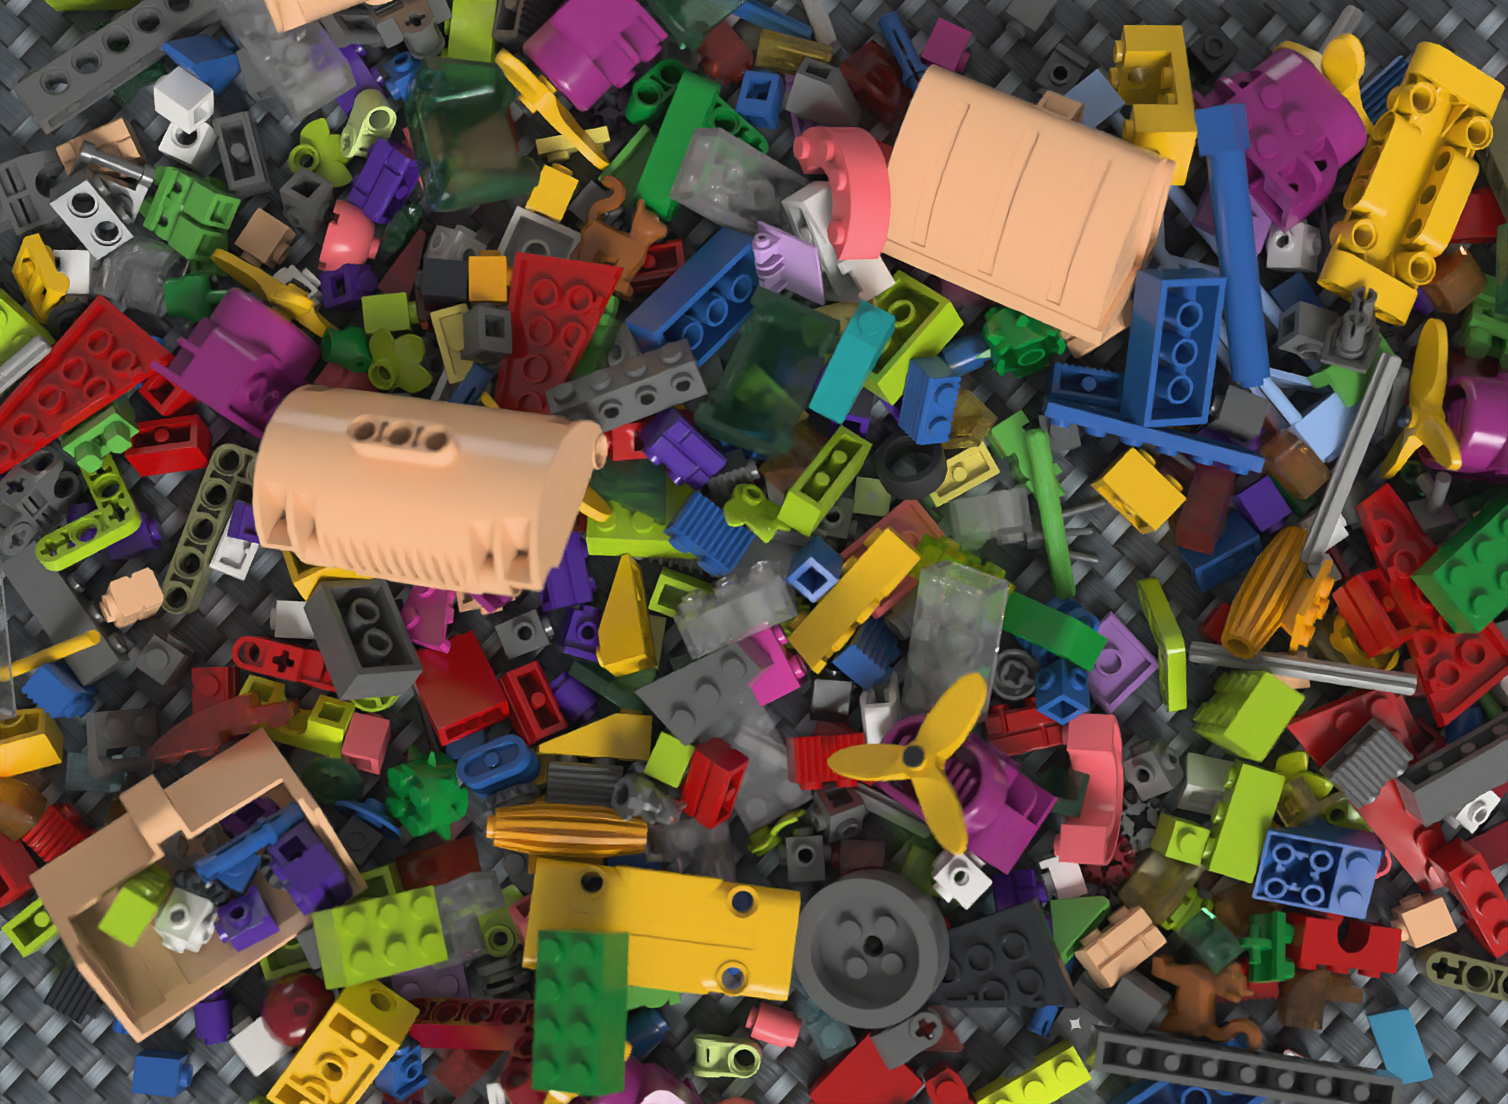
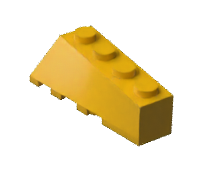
M890 525L884 531L877 527L863 542L868 549L862 556L857 559L852 555L842 566L841 575L843 577L835 586H832L816 601L818 603L817 606L809 614L802 610L789 625L793 632L787 639L817 674L825 667L831 655L841 649L856 631L855 629L866 621L879 606L880 601L890 594L922 557V554Z
M44 708L9 710L0 713V779L62 763L64 735L55 720L50 718V713H44Z

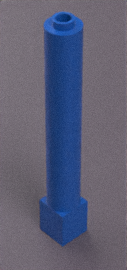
M1245 103L1227 104L1194 110L1200 156H1206L1219 271L1220 275L1227 277L1223 305L1232 381L1240 382L1241 388L1263 386V379L1271 377L1245 157V150L1250 149Z

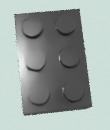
M386 579L325 581L319 583L303 609L339 700L405 695L421 674L423 668Z

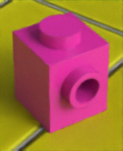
M939 18L920 57L922 64L927 65L928 68L934 64L949 71H957L962 74L971 54L965 51L972 32Z

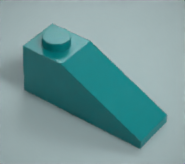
M861 300L838 343L810 402L809 409L840 425L843 424L895 330V316Z

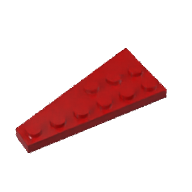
M523 252L515 253L507 309L511 312L513 354L500 360L494 400L501 409L551 415L545 391L555 388L559 384L571 381L624 270L623 267Z
M99 294L52 347L50 353L35 366L0 406V475L156 373L157 371L150 367L153 361L165 367L174 360L175 356Z
M1386 483L1358 503L1355 508L1378 568L1383 572L1418 631L1406 643L1437 726L1440 728L1449 724L1508 675V641L1493 621L1479 633H1455L1410 576L1438 551V548L1429 536L1423 532L1389 483Z
M1364 688L1293 717L1286 725L1289 732L1292 733L1320 768L1372 718L1381 723L1413 755V759L1408 761V767L1418 762L1395 695L1392 692ZM1391 778L1384 787L1380 788L1381 793L1375 801L1367 805L1364 804L1360 809L1344 796L1424 893L1443 886L1428 859V856L1447 844L1440 823L1437 821L1425 827L1405 808L1394 778Z

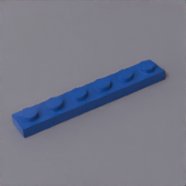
M1045 395L1041 407L1043 415L1049 417L1048 422L1064 428H1069L1070 423L1084 426V432L1097 437H1105L1106 433L1120 436L1119 441L1136 447H1141L1142 442L1156 445V451L1170 456H1177L1178 451L1192 455L1191 460L1210 466H1212L1213 461L1227 464L1226 469L1243 475H1248L1249 470L1261 473L1265 461L1261 453L1256 450L1165 426L1143 428L1119 414Z

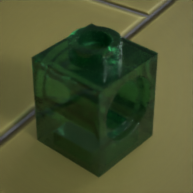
M1206 908L1200 910L1176 931L1193 955L1215 975L1244 951L1226 925Z

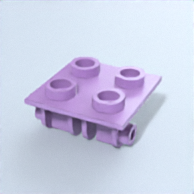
M759 221L757 223L759 233L755 235L752 241V249L755 255L756 274L759 277L760 293L766 299H774L785 288L820 305H824L825 299L817 246Z

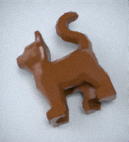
M607 175L601 178V183L610 188L612 193L607 198L593 202L588 209L586 223L580 234V242L571 252L569 259L623 267L624 270L615 287V297L631 302L634 296V289L630 284L637 272L645 264L649 246L666 236L667 225L659 219L657 214L645 208V201L643 199H639L636 204L629 233L617 230L602 222L601 215L617 209L626 196L624 182L618 177Z
M1158 954L1153 957L1151 974L1174 984L1177 988L1175 999L1170 998L1165 1006L1170 1010L1168 1016L1158 1029L1154 1026L1150 1029L1165 1033L1182 1032L1192 1036L1207 1037L1216 1043H1229L1239 1033L1243 1032L1248 1036L1249 1050H1258L1261 1046L1262 1036L1259 1027L1254 1021L1242 1017L1230 1020L1223 1028L1215 1025L1216 994L1235 1003L1240 1002L1242 996H1254V991L1247 988L1246 977L1241 972L1239 962L1227 961L1223 966L1214 968L1202 963L1179 965L1175 963L1174 958L1170 955Z

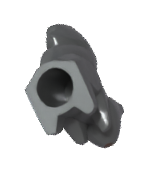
M643 772L625 775L614 786L611 806L626 821L630 820L633 815H641L643 820L650 824L657 821L668 825L679 821L681 811L687 806V803L668 796L666 783Z

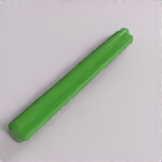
M1035 428L1026 432L1027 446L1054 594L1059 600L1073 598L1076 594L1048 433L1044 428Z

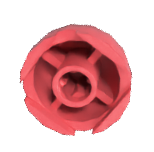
M337 200L333 210L335 215L331 223H329L319 259L320 263L318 265L319 270L334 271L347 263L364 265L368 258L375 260L381 239L374 237L375 224L365 216L362 211L363 209L349 202Z

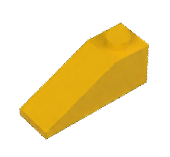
M629 554L621 556L598 630L600 645L596 647V655L600 666L605 667L615 677L657 666L642 569Z
M621 708V713H615L536 746L535 753L537 755L549 756L573 755L578 756V758L593 759L594 757L613 758L617 761L646 762L650 758L652 716L642 715L643 709Z

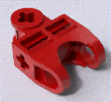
M244 636L239 638L233 645V661L242 669L289 681L303 682L308 686L336 692L319 648H312L266 636ZM246 642L247 644L244 648V657L247 663H245L240 657V649L242 645ZM255 645L260 650L257 661L252 656V649ZM289 658L294 660V664L288 662Z

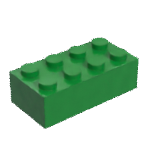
M1508 486L1410 576L1455 633H1479L1508 606Z
M575 928L538 930L532 1089L589 1096H603L624 1092L629 932Z

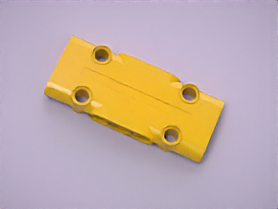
M1431 42L1418 43L1401 85L1391 89L1388 94L1387 108L1389 111L1384 113L1373 127L1345 193L1343 206L1347 209L1344 219L1335 223L1330 231L1329 238L1332 247L1317 280L1320 286L1350 303L1352 302L1354 289L1362 286L1366 287L1363 299L1367 300L1369 288H1372L1378 294L1374 306L1376 318L1393 325L1405 326L1418 295V286L1429 283L1435 276L1436 262L1434 257H1437L1446 249L1477 178L1479 164L1473 160L1475 151L1484 149L1492 141L1493 127L1490 121L1505 89L1500 82L1438 44Z
M538 857L522 968L537 969L539 929L575 928L629 932L628 985L696 994H709L710 991L724 993L728 996L741 995L787 1001L801 893L795 890L726 882L721 878L624 865L610 867L595 863L587 864ZM589 871L598 872L603 879L602 887L595 892L585 890L581 884L582 876ZM739 891H747L752 896L751 906L745 911L735 910L732 906V898ZM736 967L742 971V979L738 985L729 987L722 982V974L726 969Z

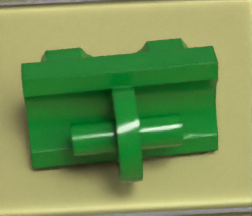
M1273 911L1268 914L1250 915L1249 938L1238 940V948L1249 951V982L1259 984L1285 981V979L1294 977V962L1290 958L1285 957V944H1291L1294 940V925L1285 921L1284 912Z

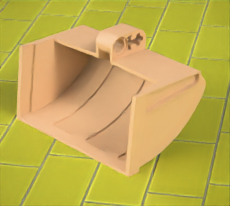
M933 64L926 70L918 85L901 126L888 165L891 210L888 233L882 253L1100 346L1135 288L1137 270L1146 269L1153 258L1176 161L1082 124L1085 105L1051 90H1048L1039 103L1035 105Z
M262 727L164 790L152 774L120 794L119 797L128 813L29 876L75 964L137 1043L313 925L311 912L304 916L294 904L287 891L276 889L265 880L261 872L260 862V869L250 887L256 885L267 900L280 931L240 952H237L230 941L223 943L215 927L211 938L207 943L202 944L198 953L188 949H184L182 953L173 951L161 943L163 938L154 929L157 913L133 948L99 929V924L124 885L151 864L158 865L170 873L169 879L172 880L177 870L171 866L166 858L164 850L165 839L182 830L185 834L183 837L189 845L184 859L188 855L191 856L194 852L206 856L208 854L205 852L206 849H204L202 844L208 833L197 840L193 839V836L216 822L221 827L219 820L258 796L262 799H265L267 796L270 797L281 809L291 801H294L302 810L305 822L327 847L329 854L338 863L351 885L353 896L346 902L368 888L319 806ZM268 845L256 851L258 856L261 857L264 854ZM175 885L172 887L171 891L165 898L162 905L167 904V902L169 901L174 889L176 888ZM218 915L214 922L220 920Z

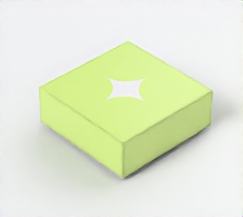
M856 477L853 514L876 517L886 516L889 513L891 495L886 492L880 480Z

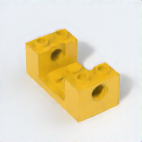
M1123 25L1121 40H1115L1113 47V61L1116 65L1115 68L1110 67L1108 72V82L1124 100V105H1133L1130 120H1124L1122 140L1176 161L1171 185L1184 186L1197 136V126L1183 27Z
M375 979L343 987L302 1048H298L266 1098L275 1104H355L399 1048L420 1010Z

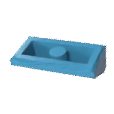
M1400 1003L1366 1015L1385 1070L1401 1078L1402 1084L1433 1078L1408 1007Z

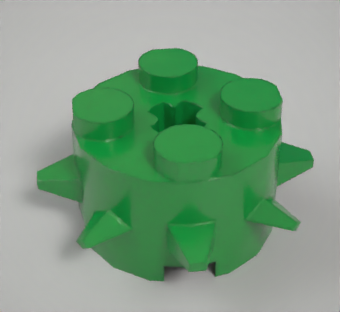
M994 307L985 314L986 323L981 333L987 349L976 355V359L991 357L990 370H997L1002 377L1006 372H1013L1015 378L1032 375L1050 366L1047 359L1056 352L1059 355L1064 353L1066 343L1061 334L1063 330L1012 308Z
M412 744L408 746V761L388 769L390 797L386 798L385 806L388 814L394 819L398 818L413 837L427 835L429 832L435 831L444 841L450 839V824L456 820L459 821L465 816L468 807V791L466 787L462 789L459 787L458 780L454 774L457 771L456 763L441 751L434 753V750H431L429 754L423 755Z

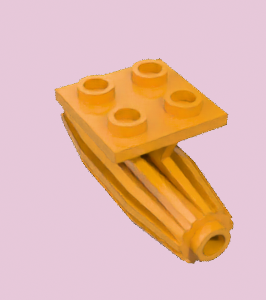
M1298 526L1283 527L1256 558L1231 604L1221 637L1222 646L1235 657L1243 659L1254 658L1279 626L1292 637L1288 655L1296 656L1301 645L1304 647L1309 646L1316 629L1313 624L1316 619L1322 620L1330 602L1327 597L1331 592L1335 578L1330 577L1333 561L1325 559L1316 578H1305L1308 563L1302 561L1299 557L1308 535L1305 529Z
M535 800L534 804L496 808L495 815H488L486 838H493V846L528 853L529 875H535L538 857L587 864L595 863L603 866V858L644 854L646 849L647 822L643 820L641 815H633L630 820L626 821L615 809L609 807L545 803V800ZM589 871L582 876L591 878H602L601 875L595 871Z

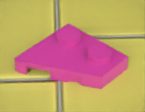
M414 585L400 611L412 643L448 654L451 642L446 639L447 624L453 623L454 609L452 604L456 596L455 590Z

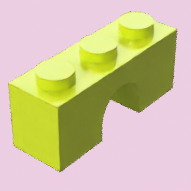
M249 675L236 699L235 730L252 734L262 727L271 740L341 759V750L353 713L355 712L356 704L320 694L312 710L299 709L286 699L284 693L285 684Z
M1064 1039L1035 1056L1036 1062L1025 1071L1010 1078H1005L1003 1075L972 1094L977 1104H1050L1092 1078L1073 1045Z

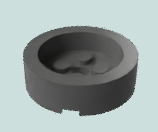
M864 869L851 872L838 878L815 894L799 915L793 955L797 975L813 1002L825 1013L840 1022L859 1028H882L897 1024L916 1012L932 996L944 978L949 961L950 944L943 916L932 898L908 882V878L902 875L879 869ZM874 935L882 940L884 950L881 954L877 955L871 952L868 946H865L868 936Z

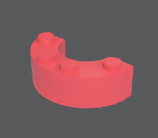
M859 127L808 128L795 138L793 152L804 174H827L829 178L833 207L827 229V237L830 244L833 245L838 260L878 259L887 237L891 210L889 175L878 143L869 132Z
M1083 713L1063 725L1062 740L1063 744L1067 745V751L1071 759L1067 781L1068 786L1072 787L1071 802H1067L1065 806V823L1061 824V834L1057 833L1055 835L1054 853L1055 856H1059L1058 862L1108 865L1117 845L1122 815L1124 768L1121 764L1123 761L1122 739L1119 724L1114 715Z

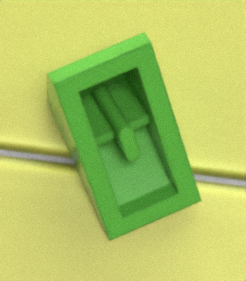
M1104 896L1050 900L1053 939L1064 966L1075 955L1074 952L1082 946L1079 939H1082L1092 929L1098 928L1111 914L1109 900Z

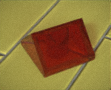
M871 39L839 66L848 86L853 91L854 97L890 128L910 106L914 95L910 88L905 87L902 81L903 73L895 57L875 40ZM914 74V76H915V78H916V80H917V82H918V84H919V83H920V79Z

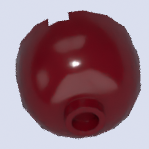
M298 971L283 975L270 985L263 997L260 1010L263 1027L271 1039L283 1046L302 1048L335 1001V994L332 989H326L325 980L313 973Z

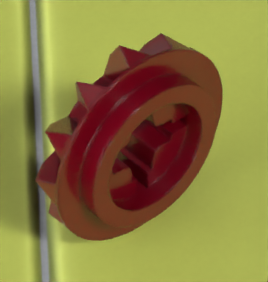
M1119 833L1112 857L1116 859V862L1109 863L1106 872H1102L1101 865L1079 864L1082 876L1088 883H1093L1101 888L1109 885L1118 887L1122 881L1130 877L1135 865V853L1131 843Z

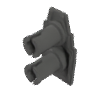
M1362 286L1354 289L1350 309L1344 316H1339L1334 325H1329L1320 362L1362 373L1367 372L1382 339L1378 337L1380 326L1376 325L1374 306L1378 294L1375 290L1369 288L1367 300H1364L1366 287Z

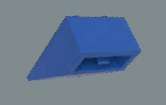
M1340 826L1267 828L1251 895L1252 898L1365 919L1382 854L1376 833Z

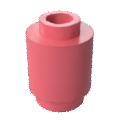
M761 1001L759 1008L751 1007L745 1027L751 1029L750 1037L781 1048H784L785 1045L793 1048L800 1031L802 1019L795 1017V1012Z

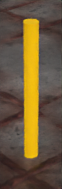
M93 629L0 667V683L39 668L44 663H51L98 644L101 636L97 630Z

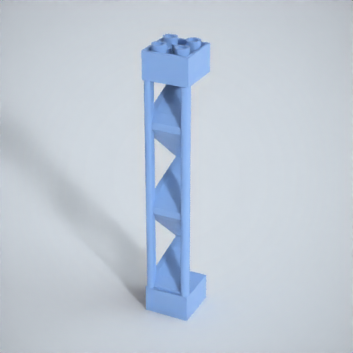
M1096 69L1064 96L1085 105L1082 124L1099 131L1110 124L1122 138L1123 122L1126 119L1122 116L1120 110L1125 102L1102 73ZM1170 185L1168 196L1191 223L1197 206L1180 185ZM1163 214L1154 255L1147 268L1202 267L1220 275L1218 267L1170 255L1165 249ZM1194 226L1217 254L1216 237ZM1260 284L1263 312L1278 329L1279 315L1283 311ZM1221 318L1219 338L1222 342L1218 340L1216 358L1232 376L1230 356L1227 350L1226 323ZM1301 358L1312 372L1325 364L1320 362L1321 358L1316 360ZM1270 368L1271 377L1264 378V385L1259 386L1262 391L1258 387L1249 388L1252 390V394L1264 399L1268 397L1271 400L1265 418L1303 467L1313 463L1320 466L1324 462H1331L1340 455L1343 448L1342 444L1347 438L1362 400L1360 399L1353 406L1346 407L1330 384L1314 389L1307 377ZM1278 387L1322 393L1324 395L1299 413Z

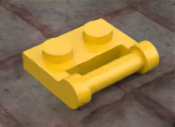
M39 233L24 237L12 268V273L36 320L42 324H47L51 307H57L61 296L68 292L70 279L64 273L57 271L51 248L48 245H44ZM46 288L47 291H46V294H45V296H44V295H43V291H44V289Z

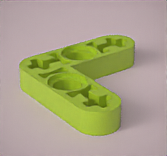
M110 452L102 457V468L106 473L100 475L97 470L93 473H88L80 467L98 509L49 533L36 544L35 556L46 569L50 571L63 570L133 534L140 527L142 521L141 513L117 461ZM113 484L119 485L118 491L113 496L102 497L106 487ZM119 507H121L125 512L126 518L121 522L120 517L117 511L115 510ZM90 528L97 529L93 539L86 542L80 541L84 531ZM71 540L75 544V546L72 547L68 543V541ZM57 548V554L53 556L52 550Z
M1154 576L1137 580L1139 601L1158 645L1159 688L1162 703L1167 713L1186 709V650L1181 631L1158 578Z

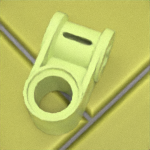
M364 90L354 100L350 117L340 138V152L343 157L352 158L356 155L368 158L367 152L369 147L378 141L380 136L390 138L397 118L387 99L379 90Z
M716 1034L693 1035L692 1042L696 1044L695 1066L691 1067L692 1075L700 1077L725 1076L747 1078L758 1071L762 1059V1049L755 1040L750 1038L724 1037ZM707 1049L710 1050L709 1062H707ZM742 1049L751 1051L755 1057L754 1063L749 1066L739 1064L735 1059L736 1052Z

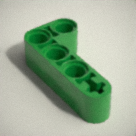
M667 58L658 62L633 86L624 110L628 120L638 126H644L645 124L648 126L664 112L667 113L683 73L691 71L676 59ZM718 96L700 144L735 175L743 178L755 175L768 152L767 140Z
M689 71L683 73L633 198V205L635 207L638 200L643 199L646 209L657 214L662 220L670 223L673 222L682 201L681 188L716 104L721 84Z
M981 576L977 577L962 606V609L969 614L1044 648L1091 673L1108 640L1081 621Z

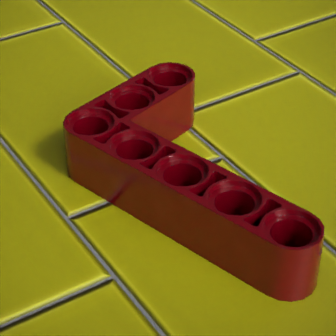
M419 997L408 1001L420 1010L407 1032L412 1040L420 1044V1047L510 1051L498 1080L499 1086L510 1104L544 1103L549 1091L532 1089L535 1000Z

